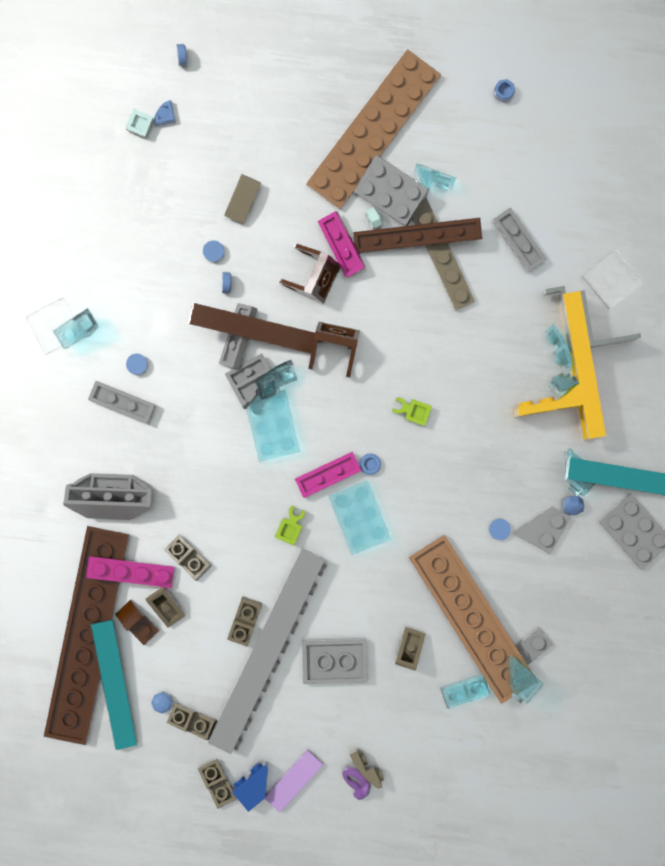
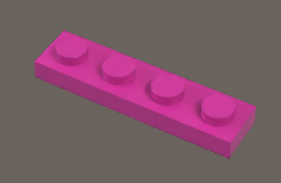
M89 556L86 578L172 588L174 566Z

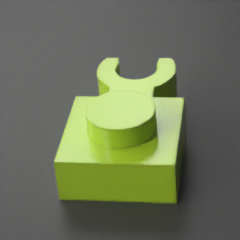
M396 398V401L402 403V408L400 410L393 408L392 412L396 414L404 412L406 413L405 420L422 426L426 425L432 408L431 405L414 399L411 400L409 405L403 398Z
M292 505L289 509V520L282 519L275 538L294 546L302 529V525L297 524V522L304 517L305 510H302L299 516H295L293 514L295 506Z

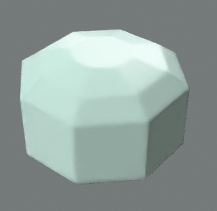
M372 207L365 212L373 229L382 226L383 219L376 208Z

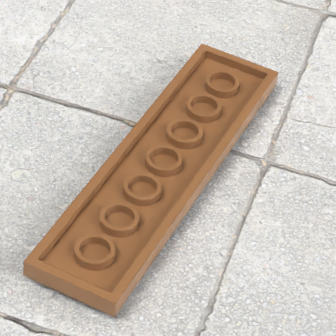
M407 49L306 185L337 209L341 210L353 194L374 157L383 154L441 77V74Z
M445 535L409 557L501 704L537 682L529 666Z

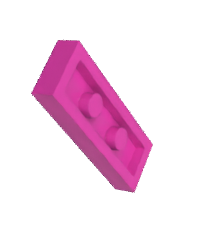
M334 211L317 221L346 278L366 268L338 211Z
M350 452L295 478V481L303 498L360 472L361 468L353 452Z

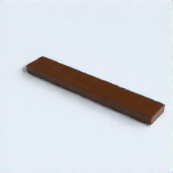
M481 218L353 232L354 244L359 253L483 239Z
M192 303L188 321L190 325L310 354L315 336L314 332L197 303Z

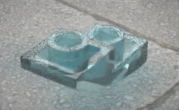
M553 324L545 331L547 334L545 337L551 345L558 346L553 352L555 356L553 358L554 361L561 368L564 366L567 369L572 365L571 355L563 336Z
M291 359L270 369L256 381L261 400L281 393L279 387L297 380L294 364Z
M561 373L552 378L549 387L554 394H559L578 385V381L575 376L571 377L570 373L566 375Z
M482 674L440 688L448 709L491 695Z

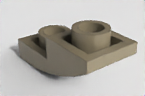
M241 174L224 216L244 224L261 182Z
M180 535L164 549L195 581H198L211 567Z
M242 596L227 640L248 646L263 603Z
M177 703L174 704L167 720L168 724L184 732H190L204 740H209L217 720Z
M357 748L349 751L353 763L365 779L376 788H382L381 781L384 780L380 768L375 769L374 764L365 768L368 762L364 753H359Z
M218 759L198 768L203 782L218 809L237 800L232 793L233 788Z

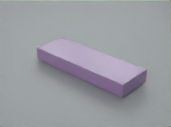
M307 749L267 793L265 800L277 811L281 812L323 766V763Z

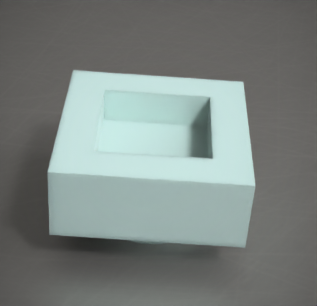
M133 109L125 129L146 138L154 118Z

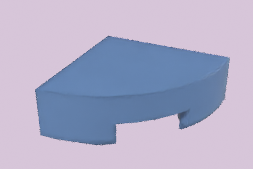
M171 100L164 102L154 116L155 126L176 122Z

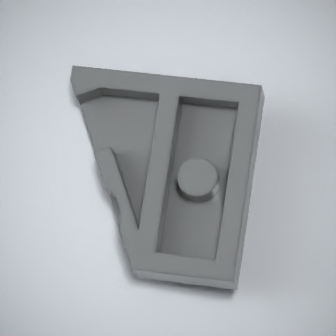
M261 353L241 364L239 369L234 368L225 373V376L242 407L246 409L273 372Z
M550 507L541 515L516 530L514 535L551 554L571 517L554 507Z

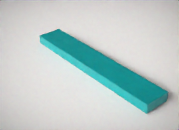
M568 457L565 479L665 495V473Z
M113 620L91 624L115 750L136 746L137 743Z

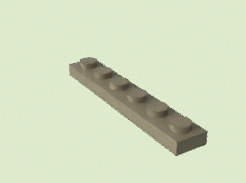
M426 197L412 218L415 225L438 222ZM448 243L425 246L454 310L456 311L475 302Z

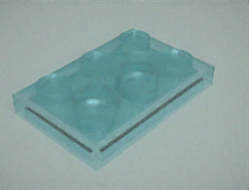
M286 390L255 397L246 409L259 462L301 452Z
M368 480L328 495L352 555L391 540Z

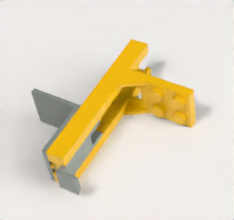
M565 286L545 289L543 291L544 296L559 294L558 303L573 387L556 401H554V397L538 400L539 404L533 405V401L519 403L518 407L513 409L514 418L577 407L583 440L606 436L591 348L635 341L641 338V334L594 341L585 290L566 293Z

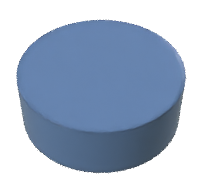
M176 44L178 66L186 65V46L184 44Z
M212 240L204 245L203 255L209 262H218L224 256V248L220 242Z
M222 272L221 293H229L231 291V273Z
M132 354L126 361V368L134 375H141L148 368L147 359L141 354Z
M370 453L361 458L360 468L365 474L373 475L380 470L381 461L377 455Z
M495 519L489 525V533L496 540L506 539L511 532L509 523L504 519Z

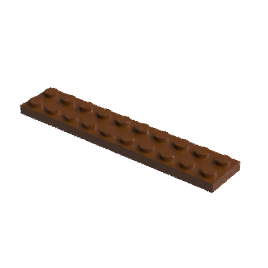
M87 526L43 737L82 745L87 744L101 677L91 624L113 619L120 582L86 578L88 557L125 560L130 534Z

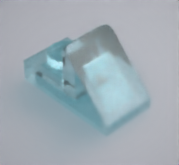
M416 163L414 172L419 183L429 189L432 182L436 183V187L443 190L453 188L456 177Z
M89 308L53 330L63 349H67L82 338L90 337L100 326Z

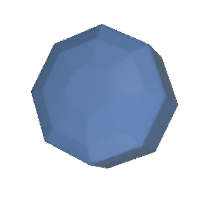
M508 79L499 80L494 88L495 97L501 101L510 100L515 93L514 83Z
M569 496L563 500V510L568 515H578L584 511V501L579 496Z
M162 691L154 695L151 704L154 711L162 714L171 709L173 700L170 694Z

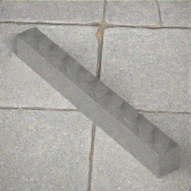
M304 548L301 549L208 741L209 744L229 754L232 753L233 749L238 751L243 740L240 738L243 730H248L252 722L249 716L252 710L257 711L262 701L258 699L261 691L266 693L271 682L268 680L271 672H276L280 664L277 658L280 652L285 653L290 643L286 640L290 633L294 635L299 625L296 619L299 614H304L308 606L305 600L308 594L313 596L318 585L314 582L318 575L322 577L327 567L324 564V558Z

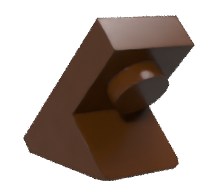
M129 600L115 614L126 631H130L143 645L160 631L132 600Z

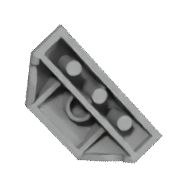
M90 473L73 484L66 485L63 505L86 518L131 520L150 509L152 488L146 486L134 475Z

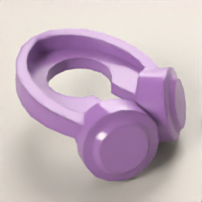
M346 767L342 772L345 782L355 790L353 795L357 800L364 799L370 793V782H367L365 777L355 768ZM349 776L354 777L358 783L353 782Z

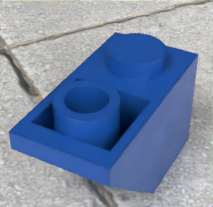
M266 761L263 764L258 762L250 769V775L246 778L241 776L233 783L235 787L232 793L248 812L265 799L269 766Z

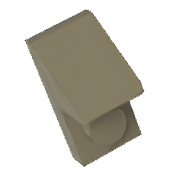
M166 587L160 588L145 598L146 602L167 628L185 617L183 610L172 598L169 589Z
M405 627L395 656L396 665L416 671L425 633Z

